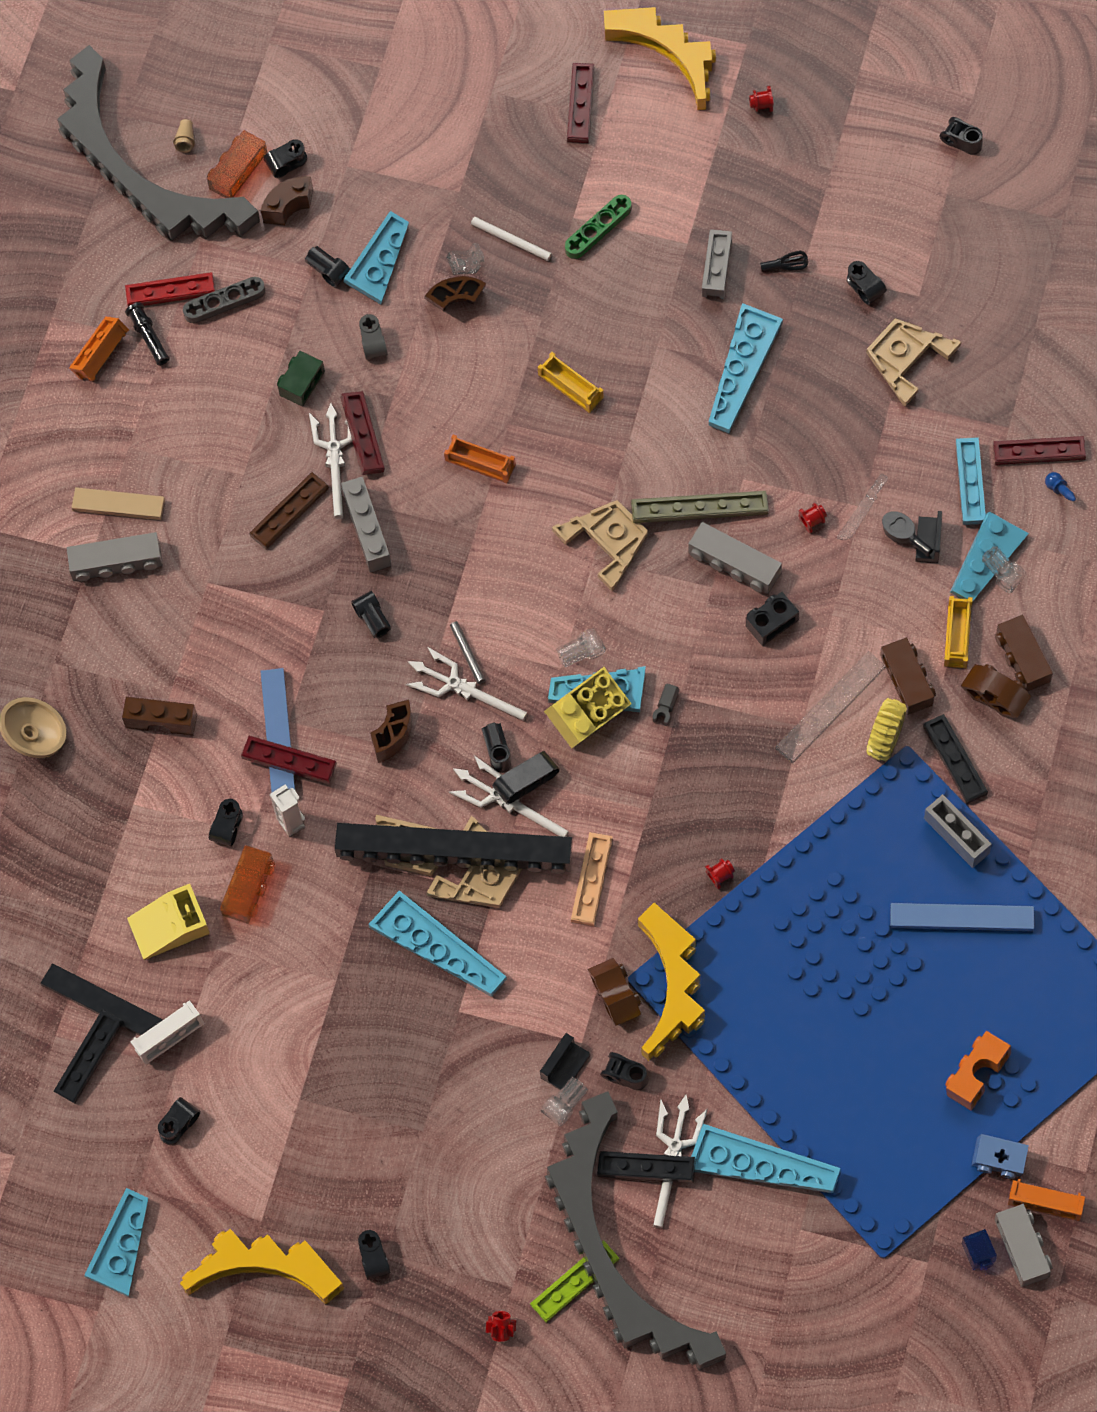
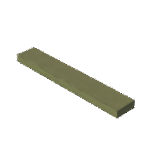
M766 491L631 499L633 523L768 515L769 512Z

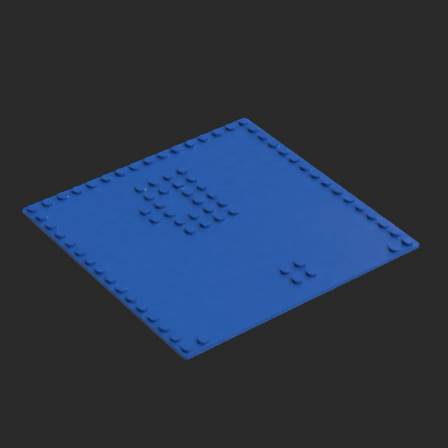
M909 746L902 748L685 929L696 939V951L688 960L685 958L683 960L700 974L699 989L693 995H688L705 1010V1022L698 1030L695 1031L693 1029L689 1034L681 1028L682 1031L678 1037L780 1149L841 1168L834 1193L819 1192L882 1259L890 1255L983 1174V1172L977 1171L978 1167L971 1166L976 1140L979 1135L984 1134L1019 1143L1097 1075V939ZM942 794L992 844L990 854L974 868L924 819L925 809ZM891 903L1034 906V931L890 928ZM657 952L628 977V982L661 1018L667 997V980L663 963ZM988 1031L1011 1045V1055L999 1072L988 1067L980 1068L975 1072L974 1077L984 1083L985 1092L971 1111L947 1096L945 1084L950 1075H955L960 1069L959 1063L965 1055L969 1056L973 1050L972 1045L978 1036L982 1037ZM998 1153L994 1157H997L999 1160L1001 1158V1153Z

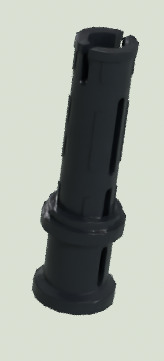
M137 302L130 305L125 310V314L134 323V330L143 337L158 366L166 364L170 357L154 332L152 319L147 317L143 310V303Z

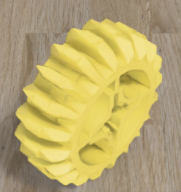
M889 698L882 703L872 727L866 750L867 755L873 759L887 761L891 757L907 710L905 704L896 699L892 700Z

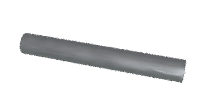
M457 621L451 623L450 628L477 684L484 683L486 679Z

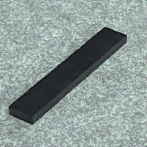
M53 963L40 983L41 986L98 1015L102 1009L124 1021L121 1027L139 1036L163 1021V1019Z

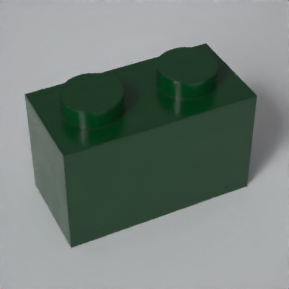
M299 351L296 357L293 356L291 358L285 375L282 374L278 379L279 395L303 407L325 372L323 361Z

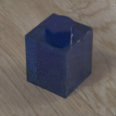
M986 1229L962 1238L961 1244L972 1270L979 1268L982 1271L994 1265L993 1262L996 1261L997 1254Z

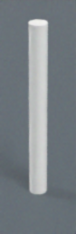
M474 217L471 221V225L546 261H549L552 253L477 217Z

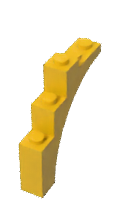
M656 7L604 11L605 41H624L639 44L655 50L668 58L681 70L688 80L695 95L697 110H706V101H710V89L705 88V82H709L708 72L712 71V63H716L715 49L711 50L710 41L688 43V32L683 33V24L661 26V18L656 16Z
M653 903L638 918V927L651 940L660 955L667 980V997L662 1017L653 1034L641 1048L642 1056L648 1061L653 1056L657 1058L664 1051V1045L669 1040L674 1041L680 1035L681 1028L689 1034L693 1029L695 1031L698 1030L705 1022V1010L688 995H693L699 989L700 974L683 960L684 958L688 960L695 953L696 939L656 903Z
M231 1229L227 1232H220L214 1238L212 1246L216 1253L214 1255H207L201 1261L202 1265L196 1270L188 1271L180 1282L182 1289L189 1296L202 1286L222 1277L239 1273L260 1272L273 1274L297 1282L313 1292L325 1305L344 1290L342 1282L305 1240L301 1244L299 1242L294 1244L288 1250L289 1254L285 1255L267 1234L264 1238L262 1236L257 1238L251 1244L252 1248L248 1250Z

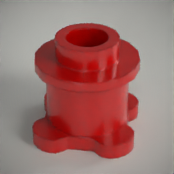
M767 86V91L756 92V90H753V95H749L750 108H754L755 112H758V109L769 108V111L773 112L774 101L771 86Z
M813 503L812 507L805 511L802 508L798 510V517L808 533L813 532L812 527L826 522L825 517H827V513L822 505L818 506L816 503Z
M721 858L716 865L712 867L709 865L705 866L707 876L717 889L721 888L720 884L729 878H734L732 873L735 872V869L729 860L724 861Z

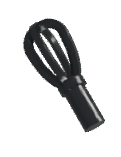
M794 251L781 258H777V260L761 262V271L779 270L781 268L784 270H802L808 265V256L804 251ZM804 259L803 261L785 263L792 260Z

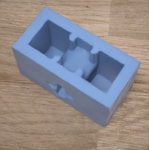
M981 1134L976 1140L971 1166L978 1167L977 1171L991 1174L992 1171L1000 1172L1004 1178L1015 1179V1177L1021 1176L1024 1172L1029 1145ZM998 1153H1001V1158L1005 1159L1001 1163L998 1162L997 1157H994Z

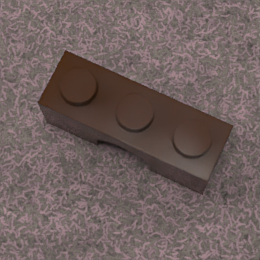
M126 697L122 720L125 728L148 731L150 725H159L168 728L173 734L194 736L197 712L194 704Z

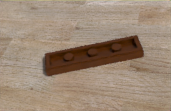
M311 472L249 533L250 537L267 550L329 489L328 485Z

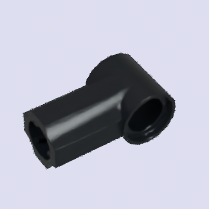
M318 246L312 247L305 257V262L318 271L323 279L332 287H336L350 271L349 266L340 258L334 259Z
M372 591L351 601L356 614L360 619H363L374 638H380L391 630V626L382 613L380 604Z
M501 723L487 724L482 728V733L491 767L497 772L507 771L511 766V757ZM497 756H505L503 760L495 759Z

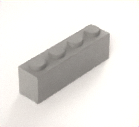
M363 476L341 483L343 495L369 572L391 566L390 555Z
M704 522L700 524L688 543L689 553L694 559L709 563L713 569L730 574L734 580L749 584L757 592L763 591L768 594L782 572L781 562Z
M157 532L67 547L69 570L73 581H87L93 577L107 578L112 576V574H130L135 570H154L157 567L163 566Z

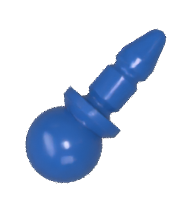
M1051 472L1046 476L1045 484L1047 488L1053 490L1056 494L1061 493L1070 501H1076L1074 493L1067 487V482L1059 473Z

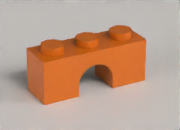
M988 1031L982 1037L978 1036L972 1045L973 1050L969 1056L965 1055L959 1063L960 1069L955 1075L951 1074L945 1084L947 1096L971 1111L985 1092L984 1083L974 1077L975 1072L983 1067L999 1072L1011 1055V1045Z

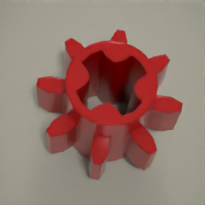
M496 1311L492 1316H488L485 1332L491 1333V1338L494 1341L504 1342L509 1340L510 1336H514L516 1320H511V1315L508 1312Z

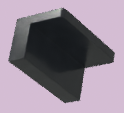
M938 511L937 518L919 516L917 536L930 546L933 552L930 556H926L916 548L915 562L938 563L942 511Z
M565 1033L540 1070V1078L560 1091L566 1092L589 1058L590 1053L575 1044L574 1037Z

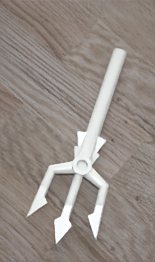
M330 403L326 417L329 419L331 441L319 440L317 431L319 422L310 413L309 417L314 444L328 450L325 466L331 468L334 518L342 519L340 467L345 466L340 449L353 441L349 427L347 438L336 441L335 418L337 413Z
M429 647L427 648L434 661L440 660L452 667L449 678L425 667L423 662L408 661L417 673L424 672L447 683L439 691L423 686L422 682L406 684L409 687L436 697H441L452 690L458 695L462 694L467 701L470 697H474L523 721L527 717V712L476 689V682H467V679H459L458 664Z
M474 755L480 770H486L496 778L502 775ZM453 768L461 781L467 780L490 795L479 801L466 795V790L450 791L449 793L480 808L496 802L501 808L504 806L509 814L515 810L554 834L567 837L568 830L521 804L519 799L507 805L494 788L492 789L470 776L468 770Z
M687 1095L677 1106L680 1112L673 1139L663 1134L664 1117L668 1113L662 1100H660L656 1136L669 1146L664 1155L682 1156L681 1150L683 1148L696 1145L708 1109L695 1119L697 1126L693 1139L680 1141L685 1113L689 1111ZM673 1181L662 1182L653 1227L663 1228Z

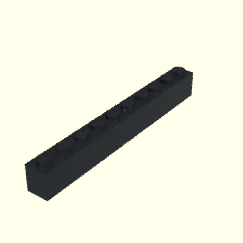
M337 823L335 853L336 857H340V859L345 861L358 858L367 862L387 860V862L393 864L406 861L414 865L433 863L440 867L454 864L461 868L480 866L488 870L495 867H503L508 871H516L519 868L527 869L530 872L551 870L555 874H563L565 871L571 872L572 837Z

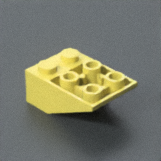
M603 667L544 712L572 749L632 703L606 668Z
M190 884L164 894L127 918L144 960L210 934Z

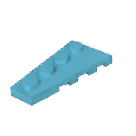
M390 211L345 276L344 283L377 303L382 304L409 222Z
M988 512L950 593L961 599L971 597L974 600L1029 533Z
M646 666L637 667L634 670L620 669L616 670V672H609L632 703L623 711L640 712ZM578 674L551 678L548 703H556L592 675L582 676Z
M128 1188L125 1189L84 1275L85 1278L129 1297L148 1197Z

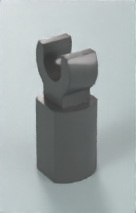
M665 684L657 705L659 709H656L652 715L653 722H656L659 716H664V726L669 724V712H672L680 691L677 686Z

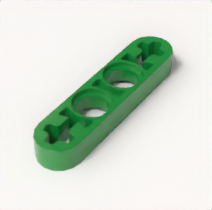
M621 194L609 201L566 240V255L571 259H578L588 252L629 215L632 209L631 199ZM625 203L626 208H623V207L621 206V207L618 209V204L623 205V204ZM603 216H610L612 221L608 224H603L600 219ZM591 229L596 231L597 234L593 238H588L584 233ZM579 244V250H571L572 245L576 247Z

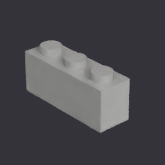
M943 794L925 809L924 819L972 868L990 854L992 844Z
M1024 1204L996 1213L994 1220L1021 1287L1049 1278L1050 1269H1053L1049 1256H1044L1041 1249L1044 1246L1040 1233H1035L1033 1229L1034 1218L1031 1211L1026 1210Z

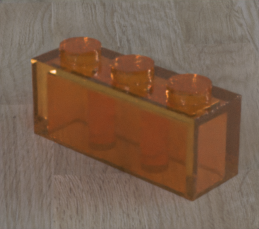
M243 130L240 135L233 139L229 150L221 155L216 167L208 172L207 182L209 189L224 198H234L267 154L266 142Z
M247 845L244 846L220 906L222 916L249 924L251 917L255 918L259 908L257 904L259 897H263L266 892V879L268 875L271 876L275 868V862L271 853Z

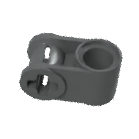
M372 314L364 315L359 321L366 360L388 355L378 318Z

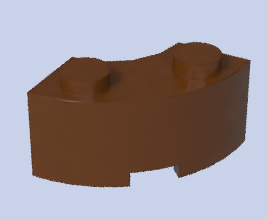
M311 176L291 178L273 188L266 196L261 207L263 223L285 226L287 219L294 212L301 209H310L313 194Z
M469 276L444 279L434 285L426 293L424 299L442 311L448 305L457 301H466L474 305L486 287V283Z
M974 664L961 684V687L973 700L990 706L1004 717L1018 718L1031 698V695L1025 690L1026 687L1023 683L1011 680L997 672L989 664H985V666Z
M409 699L386 705L387 715L384 723L378 729L370 732L378 763L384 762L397 754L410 736L412 713Z
M611 958L587 969L598 995L601 996L605 1009L615 1026L641 1015L638 1007L642 1005L637 992L633 993L626 982L625 977L628 975L622 963L618 964L614 958Z

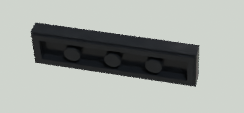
M942 714L923 723L927 735L966 804L987 795L988 791L946 716Z
M104 1009L101 1010L55 1087L54 1093L74 1104L77 1102L124 1023L122 1019Z
M600 1151L597 1175L598 1177L694 1183L696 1158Z

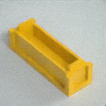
M553 352L549 354V358L543 365L540 364L537 367L538 375L588 413L604 398V392L601 387L598 389L559 360Z
M949 596L944 667L967 668L973 600L971 597H968V599H957L954 596Z

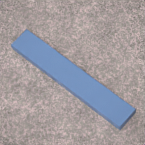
M284 669L262 670L261 682L267 741L291 747ZM269 767L271 793L285 784L288 789L293 788L295 790L294 774Z
M891 903L890 928L1034 931V906Z

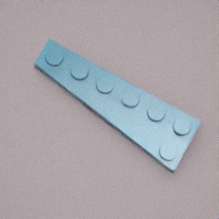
M742 303L709 418V426L730 433L783 324L782 318Z
M398 891L369 923V928L491 997L507 980V977L401 891Z
M706 1124L702 1125L691 1156L696 1158L695 1172L834 1193L841 1173V1168Z

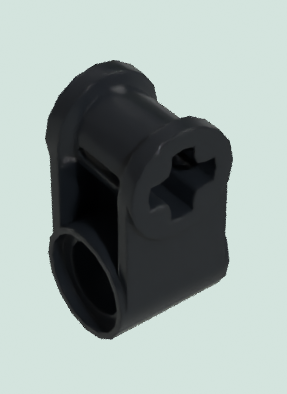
M951 117L945 131L940 133V139L945 144L958 148L967 154L974 155L979 153L982 149L983 140L981 129L957 117Z
M293 139L269 151L263 160L275 178H281L296 168L303 166L307 162V154L303 142Z
M854 261L849 265L847 283L864 303L870 305L887 291L883 281L864 262Z
M225 799L219 805L215 820L209 831L208 838L210 841L233 846L243 817L242 810L236 800Z
M615 1052L609 1053L608 1064L600 1074L604 1079L633 1090H642L646 1087L648 1076L643 1064ZM638 1072L643 1074L642 1078L639 1080L631 1079V1076L634 1073Z
M179 1097L158 1124L161 1141L167 1145L176 1144L197 1121L201 1111L182 1097ZM167 1129V1130L170 1131V1130L173 1129L174 1132H173V1133H171V1132L165 1133V1130Z
M373 1230L363 1231L359 1235L358 1244L367 1280L390 1274L388 1260L383 1251L379 1235ZM367 1239H371L373 1247L368 1248L366 1244Z

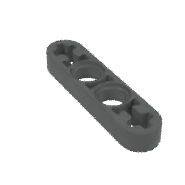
M250 277L191 300L183 306L184 317L189 323H198L257 300L265 294L264 281L259 277ZM253 285H256V287H258L257 291H254V289H252ZM244 288H245V290H246V292H247V295H246V296H244V291H243ZM232 292L241 294L237 300H231L228 297ZM211 300H218L220 305L216 308H210L208 303ZM202 304H204V307H205V310H206V311H204V312H203V308L201 307ZM194 309L197 314L192 315V313H190V310Z

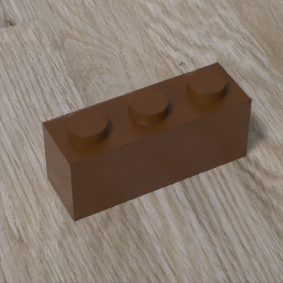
M1023 614L998 624L995 639L999 647L1003 646L1006 652V662L1009 666H1013L1016 672L1015 679L1025 685L1027 692L1050 683L1053 672Z
M906 637L882 646L880 656L901 702L907 707V715L933 706L936 692L932 683L928 684L925 678L927 672L922 663L919 664L916 658L918 653L913 643L910 644Z

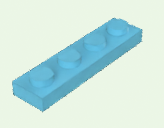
M979 437L956 439V454L963 525L982 524L986 513Z

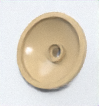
M29 697L17 698L6 704L0 713V732L2 737L10 747L25 756L33 758L49 757L57 753L65 742V723L60 714L46 702Z

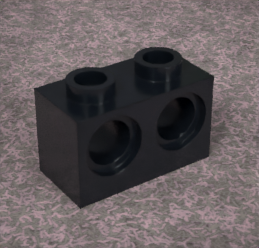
M783 592L778 595L774 594L760 608L756 607L748 612L746 628L764 646L798 622L799 611ZM782 608L785 610V612L779 614L776 613L774 610ZM759 621H764L767 623V625L761 627L758 626L756 623Z

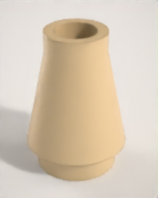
M188 119L180 121V126L173 140L175 149L179 152H190L195 146L193 122Z

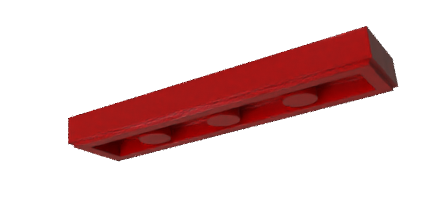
M213 272L125 285L127 305L129 307L134 303L141 302L146 306L199 298L215 291Z

